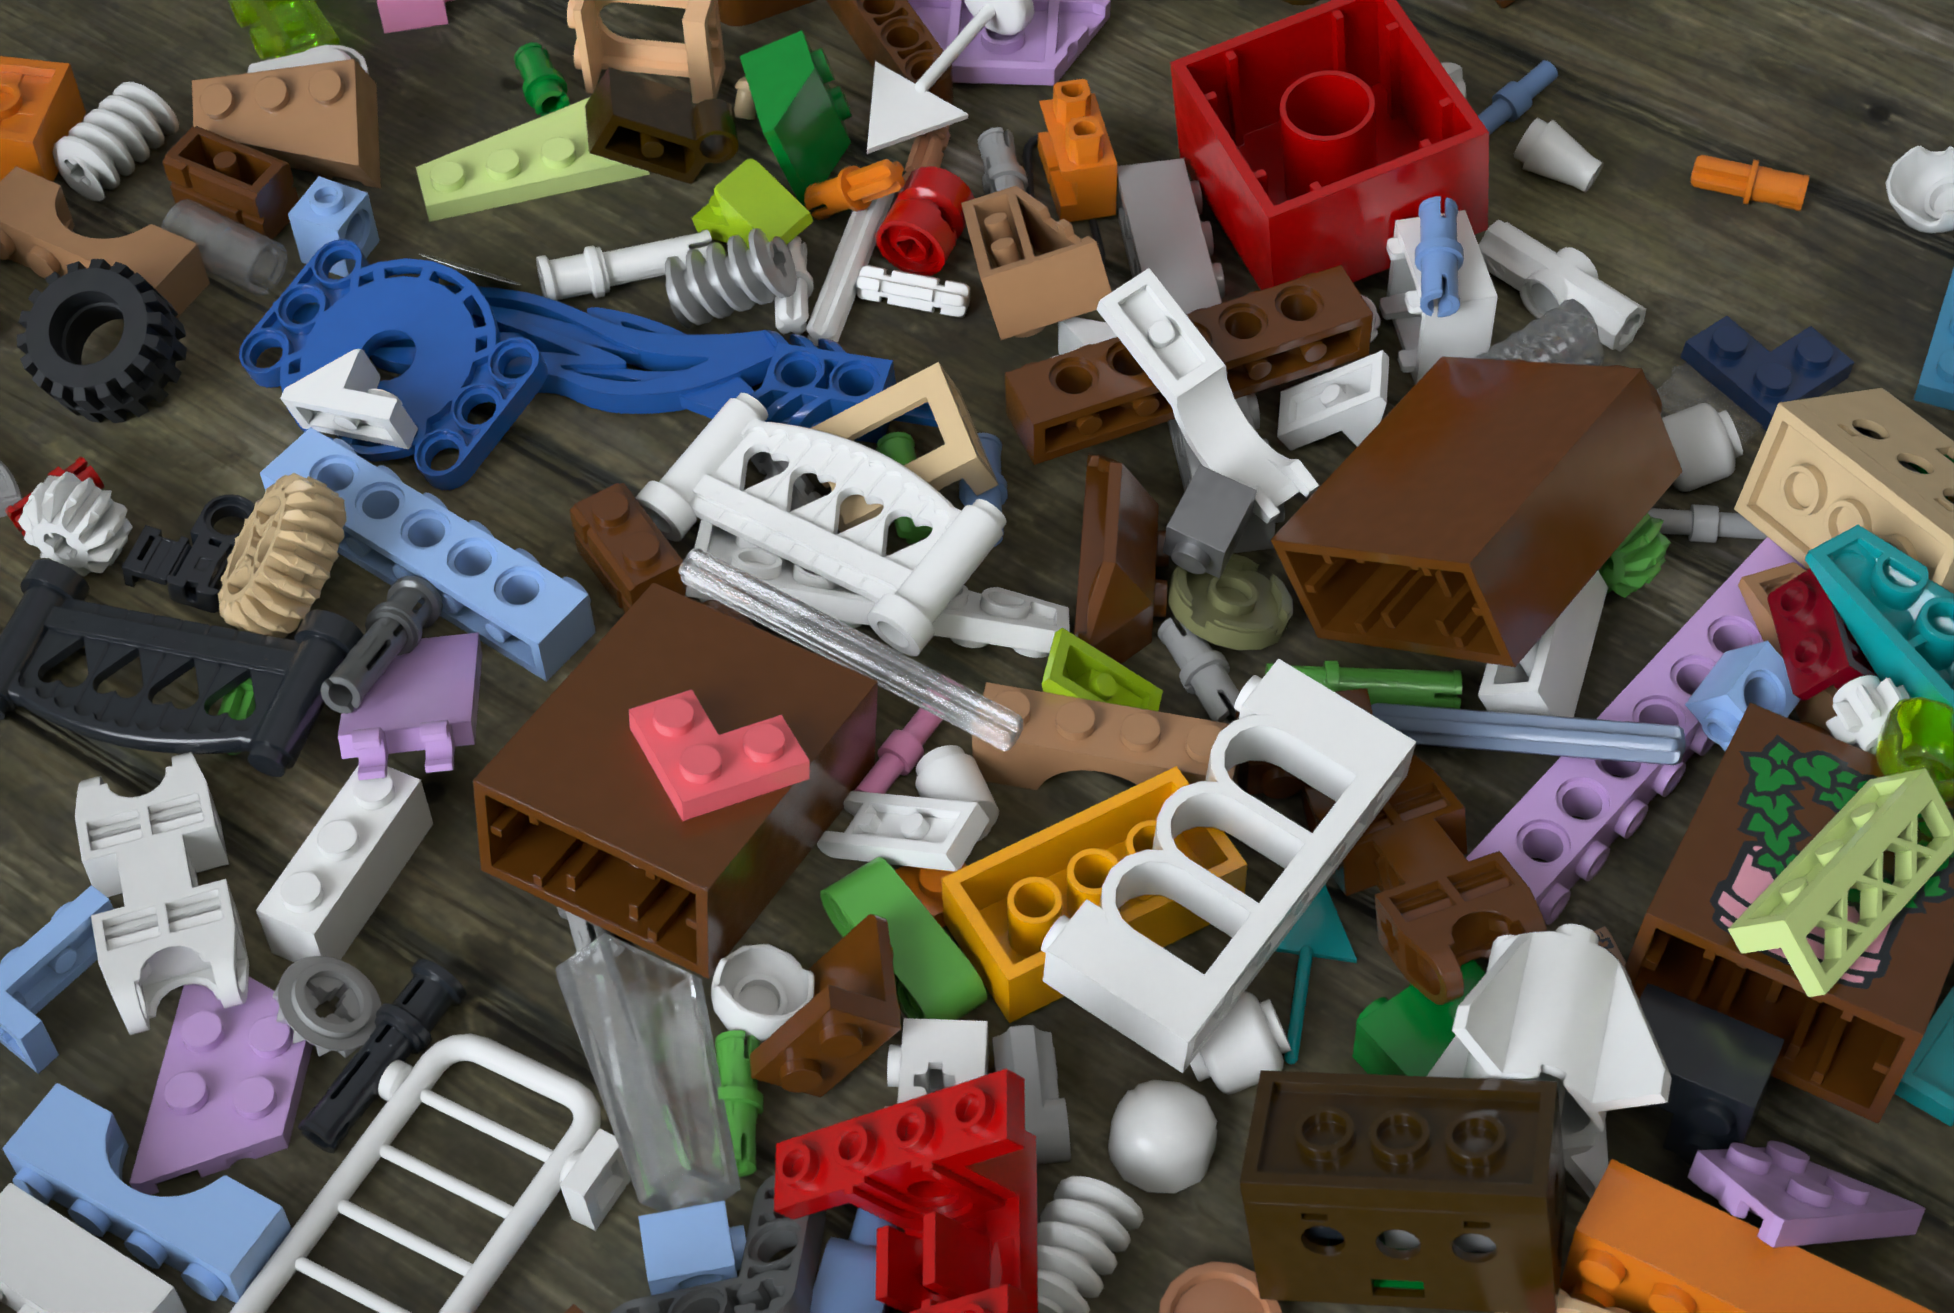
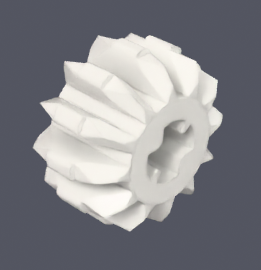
M67 471L60 477L49 475L43 483H39L29 496L28 502L23 507V513L18 521L23 530L26 531L24 540L28 544L40 549L41 558H50L53 561L64 564L84 577L89 572L103 573L108 565H112L128 541L132 525L125 518L128 509L110 498L111 490L99 489L90 477L80 481L73 473Z

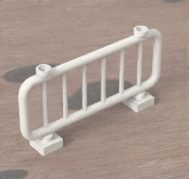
M471 1033L449 1036L436 1042L429 1048L414 1067L401 1060H396L386 1068L379 1082L378 1094L387 1103L229 1313H265L297 1270L379 1313H411L306 1258L339 1213L463 1275V1279L439 1313H474L560 1190H562L572 1220L594 1231L597 1230L634 1176L624 1141L600 1129L601 1107L594 1093L578 1080L487 1037ZM460 1061H470L566 1106L573 1114V1122L556 1148L552 1150L430 1090L444 1071L451 1065ZM421 1102L545 1162L514 1206L390 1145ZM381 1157L505 1218L473 1264L349 1201Z

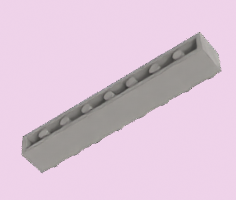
M1184 158L1117 166L1116 212L1132 278L1150 268L1185 314L1200 308L1221 304V298L1225 296L1222 266L1220 263H1211L1210 256H1213L1214 252L1211 225L1209 221L1200 222L1199 215L1203 212L1201 187L1198 180H1189ZM1255 393L1235 399L1254 430L1259 429L1260 413ZM1176 419L1167 422L1185 492L1199 464H1202L1186 442ZM1263 439L1269 445L1268 440ZM1284 503L1277 507L1280 511L1278 517L1268 524L1252 512V517L1233 553L1273 548L1271 539L1275 535V523L1284 522L1285 519Z

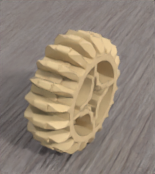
M295 473L289 476H282L276 480L275 484L266 489L264 497L256 501L253 512L249 518L245 519L243 529L239 536L235 538L234 548L227 558L226 571L221 577L223 586L218 593L220 616L224 618L225 623L238 628V631L241 630L278 638H285L288 633L290 634L298 628L300 620L304 619L305 615L310 611L314 601L320 598L324 583L331 578L330 570L334 561L339 557L337 553L338 547L345 537L344 530L342 529L347 521L344 499L339 497L338 493L312 477L304 478Z

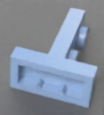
M92 885L74 901L61 906L55 912L50 922L22 946L16 947L7 953L0 962V1043L38 1074L57 1058L59 1054L43 1022L35 1015L98 960L91 915L114 909L110 899Z

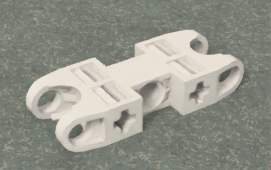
M191 752L173 756L171 758L172 766L166 767L165 777L161 784L142 796H118L110 790L107 783H104L101 776L83 780L78 785L75 821L82 863L91 885L106 897L123 893L124 907L91 915L98 964L129 1035L150 1030L149 1019L156 1017L157 1006L161 999L171 990L182 985L197 984L206 986L214 992L217 1000L221 999L225 1009L244 1004L247 1000L249 960L240 916L227 880L223 879L201 886L198 884L196 873L229 864L219 815L207 781Z

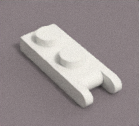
M850 791L843 803L845 810L853 815L854 818L844 833L825 831L817 842V846L824 854L832 858L870 862L876 857H881L892 865L957 871L961 869L965 860L970 855L990 819L978 802Z

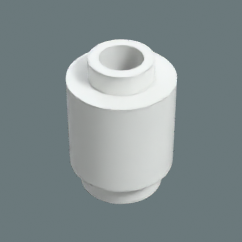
M955 745L941 746L925 754L916 766L918 776L915 786L920 797L978 802L990 819L978 841L982 840L988 835L991 827L997 821L999 809L976 760L972 756L965 754L961 747Z

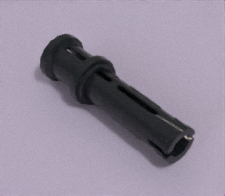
M418 959L411 969L413 978L392 1004L384 1003L376 1013L377 1018L374 1021L376 1029L372 1032L370 1038L331 1084L318 1104L313 1107L305 1119L298 1125V1129L303 1131L302 1134L311 1143L328 1153H335L349 1130L379 1095V1082L386 1068L396 1060L404 1062L410 1053L418 1054L420 1051H425L432 1041L430 1032L451 1005L460 1006L467 996L465 988L443 967L426 959Z

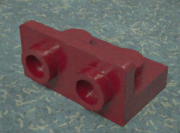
M1810 568L1768 595L1767 600L1793 695L1806 701L1832 685L1839 690L1846 683L1858 677L1866 675L1877 676Z

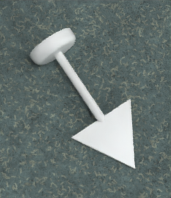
M964 0L974 18L916 84L875 61L867 154L968 119L966 112L930 93L928 90L984 26L1001 35H1015L1024 30L1035 14L1033 1Z

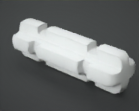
M870 265L861 268L856 286L857 296L862 300L880 303L883 297L888 298L887 304L931 313L934 312L936 307L941 308V315L957 318L964 317L968 310L970 287L966 283L946 280L945 285H940L939 278L893 270L892 275H887L886 268Z

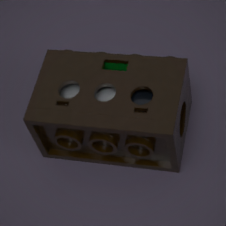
M1260 1071L1240 1177V1188L1260 1299L1497 1313H1557L1567 1208L1558 1081Z

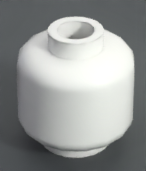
M1700 403L1662 418L1683 471L1672 483L1675 488L1682 492H1689L1726 478L1734 472L1735 458L1742 456L1743 450L1735 425L1726 410L1718 413L1710 404Z
M1244 991L1190 1063L1199 1082L1211 1077L1221 1092L1235 1094L1258 1084L1261 1070H1282L1284 1062L1282 1054L1291 1051V1047L1270 999L1259 1002L1252 993Z

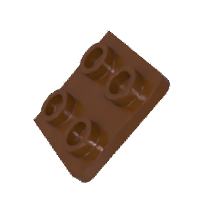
M869 914L808 969L815 976L814 997L749 1054L752 1079L781 1086L789 1092H803L822 1097L901 1029V1009L897 1001L893 969V948L890 944L888 922L884 917Z

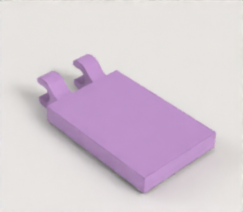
M479 632L422 638L412 652L395 657L385 673L363 698L361 705L357 709L354 707L351 713H341L338 731L342 759L359 758V780L386 778L388 754L425 750L426 773L454 770L455 747L475 744L482 665Z

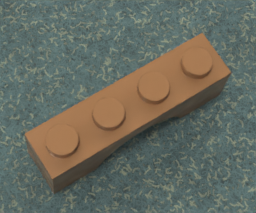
M17 166L0 181L1 260L10 259L24 265L44 279L55 271L61 277L68 273L67 265L77 261L81 262L86 268H89L91 259H104L111 266L115 262L127 265L134 273L138 272L169 301L178 312L176 318L210 284L198 244L153 224L134 233L116 238L96 239L81 236L72 232L75 225L61 185Z
M986 682L972 732V753L986 782L1038 790L1050 777L1068 771L1086 770L1103 772L1119 776L1138 785L1175 766L1178 767L1189 784H1193L1199 781H1206L1212 746L1218 734L1229 724ZM1241 763L1227 771L1230 779L1237 786L1241 773Z

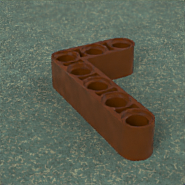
M718 0L720 22L729 26H745L817 0ZM826 0L873 69H875L876 61L916 84L944 52L907 0ZM951 64L928 91L954 106Z

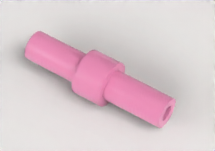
M926 699L903 730H894L878 749L879 760L854 791L885 794L899 775H908L924 755L922 746L946 717L947 711L944 706L934 699Z

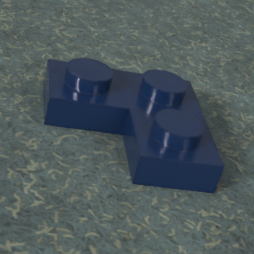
M1725 316L1687 340L1680 356L1766 431L1778 403L1820 397L1846 380L1854 365L1853 360L1812 326L1774 350L1769 351L1728 316Z

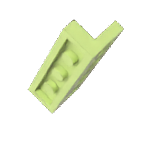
M1927 769L1869 779L1728 928L1740 952L1743 954L1781 948L1807 996L1826 995L1954 851V820ZM1919 813H1921L1934 837L1926 847L1917 844ZM1885 850L1895 853L1894 883L1892 885L1883 882V852ZM1850 888L1860 890V920L1857 924L1847 921L1848 890ZM1814 927L1825 929L1824 960L1821 963L1806 939V936Z

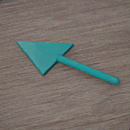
M1326 885L1323 886L1275 950L1276 952L1299 955L1287 1035L1291 1051L1286 1052L1284 1056L1286 1063L1291 1065L1298 1061L1312 958L1317 957L1357 963V958Z

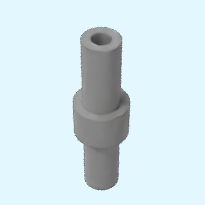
M1692 504L1690 510L1651 508L1648 512L1650 517L1664 520L1660 529L1661 534L1688 535L1691 542L1715 543L1717 537L1765 539L1767 537L1739 513L1719 512L1718 506Z

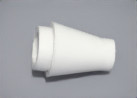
M1536 118L1523 135L1514 153V158L1524 163L1523 170L1574 186L1583 192L1589 190L1603 167V162L1594 158L1554 120L1546 123Z

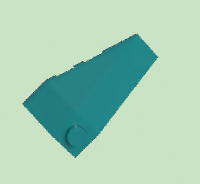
M1856 525L1809 550L1805 561L1881 682L1886 678H1891L1895 687L1904 686L1918 709V713L1906 719L1917 740L1954 779V594L1930 580L1926 566L1862 526Z

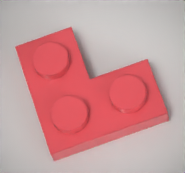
M692 689L629 709L630 729L682 821L809 780L810 760L782 715L719 735Z

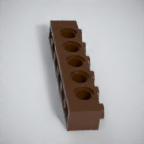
M1342 265L1317 273H1309L1299 279L1268 289L1253 291L1243 297L1208 308H1200L1186 314L1226 365L1227 380L1235 399L1369 356L1373 313ZM1118 337L1096 344H1088L1077 350L1040 362L1028 363L1021 368L1005 372L1006 414L1034 465L1175 419L1172 406Z

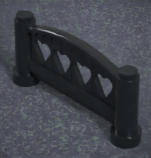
M38 559L31 564L23 578L20 587L24 595L0 635V720H3L7 713L13 712L17 706H22L69 731L121 747L173 754L188 752L192 754H226L247 751L250 752L248 762L256 770L269 776L281 777L287 769L294 767L325 705L321 695L323 682L330 678L351 649L364 635L348 619L325 610L309 611L305 615L294 641L86 602L85 599L90 592V587L80 574L59 562ZM85 646L88 676L83 683L75 687H66L61 680L50 683L43 682L44 675L50 669ZM140 656L143 687L138 694L130 698H122L116 690L103 694L97 692L99 685L104 680ZM195 667L199 698L194 705L186 709L175 708L171 701L164 704H153V698L159 691ZM251 677L256 703L252 715L243 720H234L228 712L216 716L208 714L210 707L216 701Z

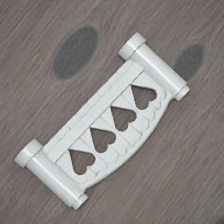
M740 393L736 399L730 398L659 482L649 481L635 497L665 538L669 540L680 541L695 524L696 517L875 602L876 605L867 615L871 628L888 645L909 656H918L934 636L935 631L932 624L1003 536L1002 528L1006 525L1005 516L988 501L977 499L973 505H966L962 510L957 509L940 492L910 469L865 445L815 429L776 422H765L768 418L767 410L757 399L746 393ZM768 452L773 461L789 462L784 472L744 490L747 463L754 454ZM813 473L817 475L820 483L833 482L836 484L835 489L830 494L790 512L793 485L799 476ZM862 495L868 505L881 504L884 506L878 516L837 534L840 506L847 497ZM899 517H910L913 519L915 527L929 526L933 528L931 534L926 539L886 556L888 527L893 520Z

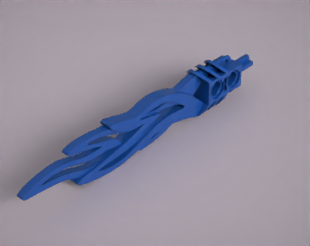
M444 285L455 295L462 290L458 286ZM477 286L494 312L501 335L500 342L510 337L529 339L537 346L548 367V374L544 385L538 393H554L569 397L593 409L621 414H655L688 409L713 419L730 398L736 399L740 393H746L757 399L767 410L768 418L765 422L812 428L896 384L893 360L846 353L834 340L818 339V349L810 339L803 335L791 334L790 345L779 333L770 330L732 334L686 335L665 324L630 313L599 307L588 308L587 313L543 296L515 290ZM307 303L301 306L293 315L292 322L301 324L311 321L318 313L320 304ZM476 303L472 317L478 327L485 326L486 323L482 310ZM395 340L378 348L371 355V359L375 366L402 375L410 368L415 359L416 346L412 340ZM518 357L511 360L506 365L503 376L510 379L523 376L529 371L532 359ZM626 363L650 371L627 369ZM759 383H762L761 388H759L756 391H753V389L751 388ZM928 402L893 419L894 421L938 427ZM890 422L855 440L877 443L879 439L886 435Z

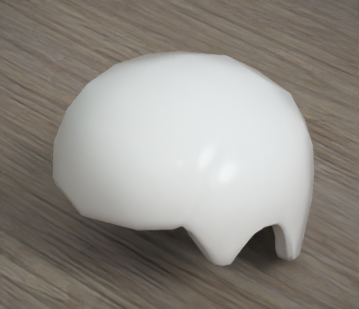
M1916 146L1893 163L1885 183L1889 202L1902 220L1913 229L1926 233L1954 230V147L1950 146L1945 151H1929L1922 146Z
M770 944L744 945L721 959L718 963L711 986L713 1008L728 1031L743 1030L745 1031L744 1039L747 1040V1036L752 1034L756 1039L760 1040V1043H763L814 997L815 976L812 971L803 969L792 954Z
M1162 1080L1141 1083L1134 1090L1127 1091L1119 1102L1112 1118L1108 1145L1110 1160L1125 1181L1146 1192L1177 1193L1200 1182L1207 1174L1217 1138V1120L1205 1096L1180 1082Z

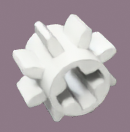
M1866 675L1851 680L1836 692L1833 697L1832 707L1837 716L1828 720L1826 725L1834 738L1878 757L1885 758L1896 753L1908 743L1911 738V727L1906 719L1917 714L1918 709L1903 685L1895 687L1891 678H1886L1881 682L1877 676Z

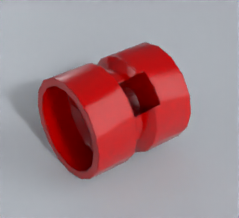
M934 166L920 167L912 171L896 198L895 204L892 205L876 233V242L881 254L893 266L903 272L924 276H932L940 272L966 226L961 203L975 199L967 184L948 170Z

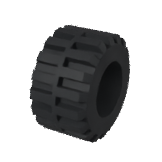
M91 259L89 268H86L81 262L77 261L67 265L68 273L62 277L56 271L45 278L49 286L42 293L35 288L28 299L34 305L31 311L22 310L18 322L26 329V332L17 335V347L26 354L20 360L24 369L33 376L32 380L75 415L79 416L81 414L89 421L102 423L104 416L112 423L126 422L127 412L131 411L137 417H140L149 412L147 403L152 399L161 403L169 395L163 390L168 381L177 384L182 374L175 366L176 362L186 360L187 348L179 341L186 337L184 325L176 318L178 312L172 304L138 272L134 273L127 265L115 262L111 266L104 259ZM124 319V330L117 347L104 359L92 364L82 365L84 345L94 330L109 321Z

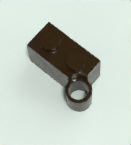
M608 67L585 105L590 154L691 185L706 162H725L731 159L739 148L734 108L726 101L708 99L698 103L692 109L691 93Z

